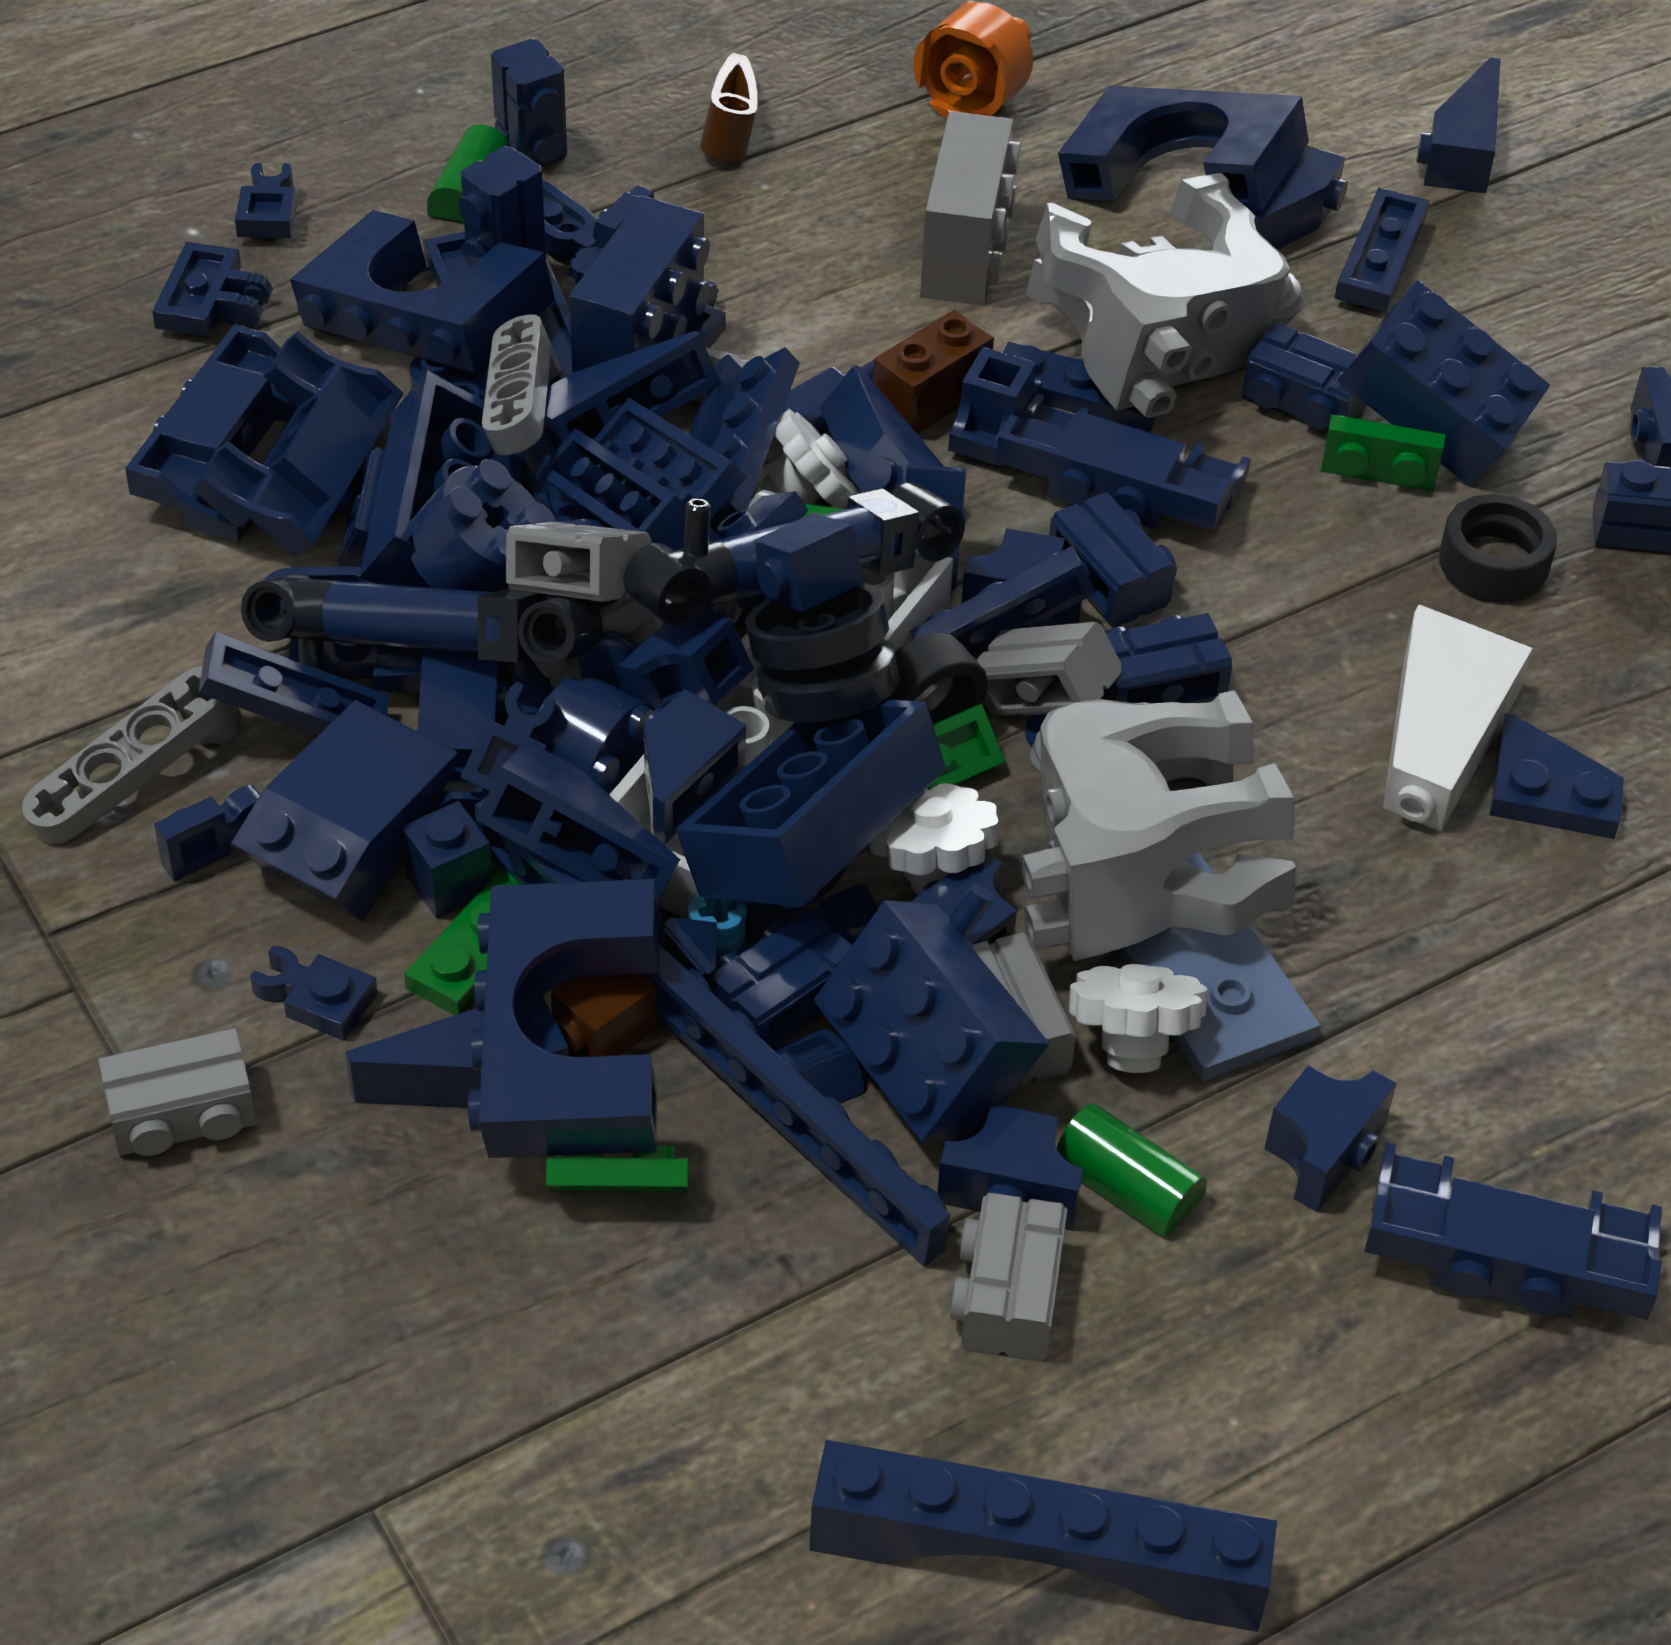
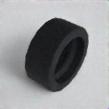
M1494 493L1472 496L1457 504L1447 517L1440 546L1439 564L1446 578L1462 592L1478 599L1502 603L1523 600L1538 592L1548 579L1556 551L1557 532L1550 518L1534 504L1520 498ZM1483 536L1504 538L1519 545L1529 555L1524 558L1510 560L1493 558L1477 551L1467 541L1471 538Z
M943 633L920 636L894 652L900 683L894 693L885 700L915 701L928 687L942 679L938 687L922 700L927 704L932 724L971 706L983 705L988 689L986 671L954 636Z

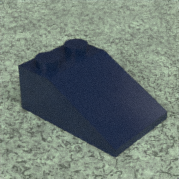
M355 700L265 787L231 843L259 867L363 922L404 854L401 826L429 813L462 756L459 752Z

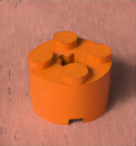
M971 1L963 3L918 44L913 59V71L919 89L924 85L933 99L929 104L937 113L945 118H948L949 111L986 116L994 115L1026 85L1033 68L1030 28L1024 20L1012 17L1003 9L992 4Z

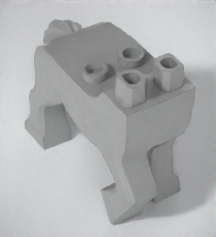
M1222 173L1182 179L1170 215L1182 224L1205 234L1212 241L1213 246L1211 250L1194 248L1176 249L1163 236H1157L1149 239L1151 246L1140 247L1134 241L1121 243L1118 254L1099 251L1087 247L1093 224L1092 220L1054 203H1047L1036 236V243L1041 258L1035 259L1033 262L1026 295L1039 304L1047 303L1053 305L1074 324L1082 340L1081 356L1086 371L1116 411L1136 407L1147 418L1168 414L1172 411L1177 396L1170 386L1215 377L1246 366L1249 354L1260 340L1263 341L1264 335L1275 322L1287 325L1304 308L1305 297L1301 292V285L1294 275L1289 273L1290 267L1285 256L1257 232L1254 223L1255 215L1233 196L1229 188V180Z
M1235 690L1220 693L1209 703L1166 702L1149 704L1143 702L1134 704L1100 699L1070 702L1047 713L1029 753L1032 764L1041 774L1044 821L1048 840L1047 849L1022 855V868L1025 886L1031 899L1056 894V900L1024 907L1025 927L1034 949L1067 944L1073 960L1077 961L1139 943L1170 927L1191 928L1219 935H1233L1242 931L1259 916L1272 910L1283 912L1295 904L1296 866L1293 861L1237 853L1233 866L1224 874L1213 875L1202 871L1184 860L1201 851L1227 844L1253 840L1294 839V796L1275 763L1257 768L1255 774L1243 780L1233 782L1234 764H1253V722ZM1181 778L1198 779L1209 786L1170 791L1167 782Z

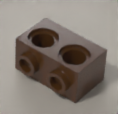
M953 310L874 358L873 382L918 434L959 408L962 381L981 349L985 347L993 350L994 337L956 310Z

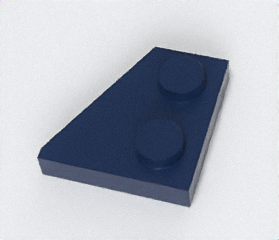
M1505 713L1500 732L1489 815L1615 839L1620 823L1624 777L1519 717Z

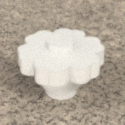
M790 409L785 411L780 417L774 434L784 446V453L766 467L768 474L759 480L762 490L777 494L796 491L804 504L813 505L822 497L833 508L847 509L848 497L861 494L862 491L848 475L844 465L847 461L846 456L827 434L820 436L818 431L798 412L794 413Z
M944 783L933 787L930 791L925 789L922 797L911 802L891 822L890 827L885 832L877 835L869 843L870 852L876 856L887 857L889 868L903 871L905 877L910 881L911 888L916 893H919L931 881H941L950 873H958L967 869L968 866H975L984 862L985 850L994 848L999 844V821L996 805L987 801H979L978 792L971 788Z
M1129 964L1119 969L1110 966H1097L1077 973L1076 982L1070 985L1069 1013L1076 1016V1020L1082 1024L1102 1025L1101 1046L1108 1053V1065L1124 1072L1146 1073L1160 1068L1161 1056L1167 1054L1169 1050L1170 1035H1181L1188 1030H1194L1201 1026V1017L1206 1015L1207 987L1200 984L1199 980L1195 977L1173 975V971L1165 967Z

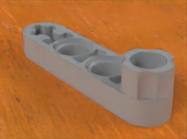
M523 315L511 319L501 325L493 335L482 426L494 452L499 455H511L524 451L541 438L544 428L548 383L556 376H559L562 371L561 364L542 321L536 315Z
M203 666L187 670L41 780L25 795L22 803V813L32 833L41 842L53 845L66 843L77 837L196 744L204 746L215 743L222 746L233 740L240 732L238 729V721L242 716L240 709L198 694ZM175 711L180 712L183 722L180 721ZM163 725L171 728L169 736L158 744L145 745L139 742L141 735L152 726ZM114 763L121 766L119 774L109 782L99 784L89 781L91 773L103 764ZM79 786L85 798L81 799L76 790L73 792L72 790ZM54 807L58 811L65 810L61 815L55 817L53 814L49 812L44 814L48 809Z

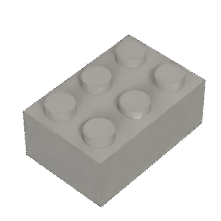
M949 111L925 211L920 297L985 305L989 284L999 285L1003 252H997L996 250L1006 251L1010 218L1006 217L1013 218L1017 185H1013L1014 175H1017L1021 149V142L1011 141L1013 119Z

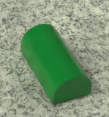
M482 124L473 125L466 129L428 196V216L464 223L458 208V201L463 197L460 171L478 160L486 161L485 156L502 146L510 147L511 145L504 134L491 126Z
M1095 1103L1086 1105L1074 1116L1064 1130L1056 1147L1059 1154L1067 1162L1083 1168L1082 1183L1163 1238L1177 1226L1206 1193V1177Z

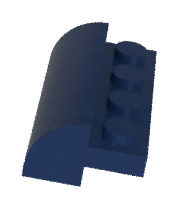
M786 347L765 358L762 356L754 357L743 367L729 354L721 358L714 367L720 384L703 394L688 435L730 460L747 476L736 489L732 502L724 510L716 513L710 520V527L718 535L720 534L717 531V527L724 519L739 510L748 509L800 364Z
M631 398L626 400L594 439H591L575 428L538 471V474L548 483L611 528L648 532L651 543H662L673 550L682 549L684 545L685 509L687 502L692 499L706 500L711 505V520L716 513L724 510L732 502L736 489L747 477L730 460ZM710 527L709 542L723 539Z

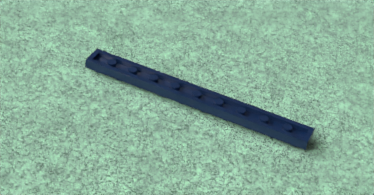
M486 798L475 804V823L490 842L491 860L521 885L585 882L478 822L476 818ZM660 938V973L641 974L656 987L657 1016L923 1267L943 1253L951 1214L947 1211L941 1197L929 1186L916 1183L898 1166L895 1156L886 1145L878 1140L871 1141L850 1121L846 1110L836 1099L830 1096L824 1097L804 1079L800 1068L792 1058L784 1053L777 1054L757 1035L753 1024L743 1013L737 1010L731 1011L712 993L704 977L696 970L686 969L667 952L666 946Z

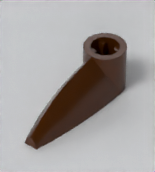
M732 53L721 67L712 90L700 147L706 155L721 161L739 162L744 160L747 154L758 103L756 81L747 56Z

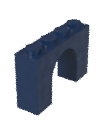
M1109 86L1060 149L1058 156L1067 198L1115 202L1135 173L1148 161L1174 150L1193 147L1213 148L1203 162L1205 175L1222 173L1229 180V188L1233 196L1250 211L1262 212L1309 143L1302 96Z
M375 210L367 214L290 279L298 312L304 326L419 358L422 357L426 360L474 373L490 359L493 335L501 325L523 315L538 316L555 301L544 253L499 242L461 276L444 285L422 291L398 292L427 267L415 220Z
M654 879L491 886L490 913H480L478 917L479 950L481 954H487V970H480L475 973V1003L477 1011L484 1012V1029H473L471 1038L472 1064L474 1071H481L480 1089H470L468 1095L469 1127L471 1132L481 1131L488 1158L657 1151L658 1089L651 1054L601 1057L560 1056L536 1046L522 1032L525 1020L535 1003L549 990L566 981L588 976L660 973L661 915Z

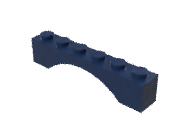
M826 1440L812 1501L809 1551L880 1564L910 1558L942 1555L998 1556L1036 1561L1079 1571L1118 1584L1155 1601L1182 1619L1258 1632L1270 1589L1277 1520Z

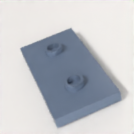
M1200 853L1184 859L1202 871L1215 875ZM1250 924L1239 933L1233 935H1219L1191 928L1170 927L1139 943L1114 950L1124 966L1141 964L1149 967L1169 968L1173 971V975L1195 977L1199 980L1200 984L1207 987L1206 1015L1201 1017V1026L1194 1030H1188L1181 1035H1170L1201 1082L1318 1039L1321 1025Z

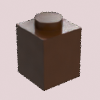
M641 974L581 977L566 981L550 991L552 1015L569 1047L570 1056H575L576 1054L579 1057L620 1056L657 1029L656 987Z

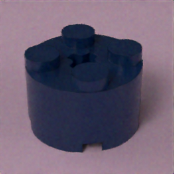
M486 459L478 466H466L457 469L445 480L409 523L407 540L411 536L413 537L416 551L411 555V559L420 576L431 588L495 592L509 589L508 583H506V533H508L509 527L528 524L536 525L537 523L556 522L553 513L546 506L538 503L521 484L511 478L509 471L501 463Z
M580 673L581 681L568 677L552 691L549 696L556 699L554 714L546 724L536 727L533 734L539 737V742L548 745L546 751L585 772L610 795L644 755L642 732L648 717L654 710L651 709L650 704L588 673Z

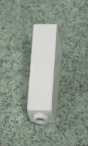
M1420 604L1414 612L1404 655L1383 809L1439 832L1442 831L1501 727L1505 713H1509L1522 689L1532 652L1531 647Z

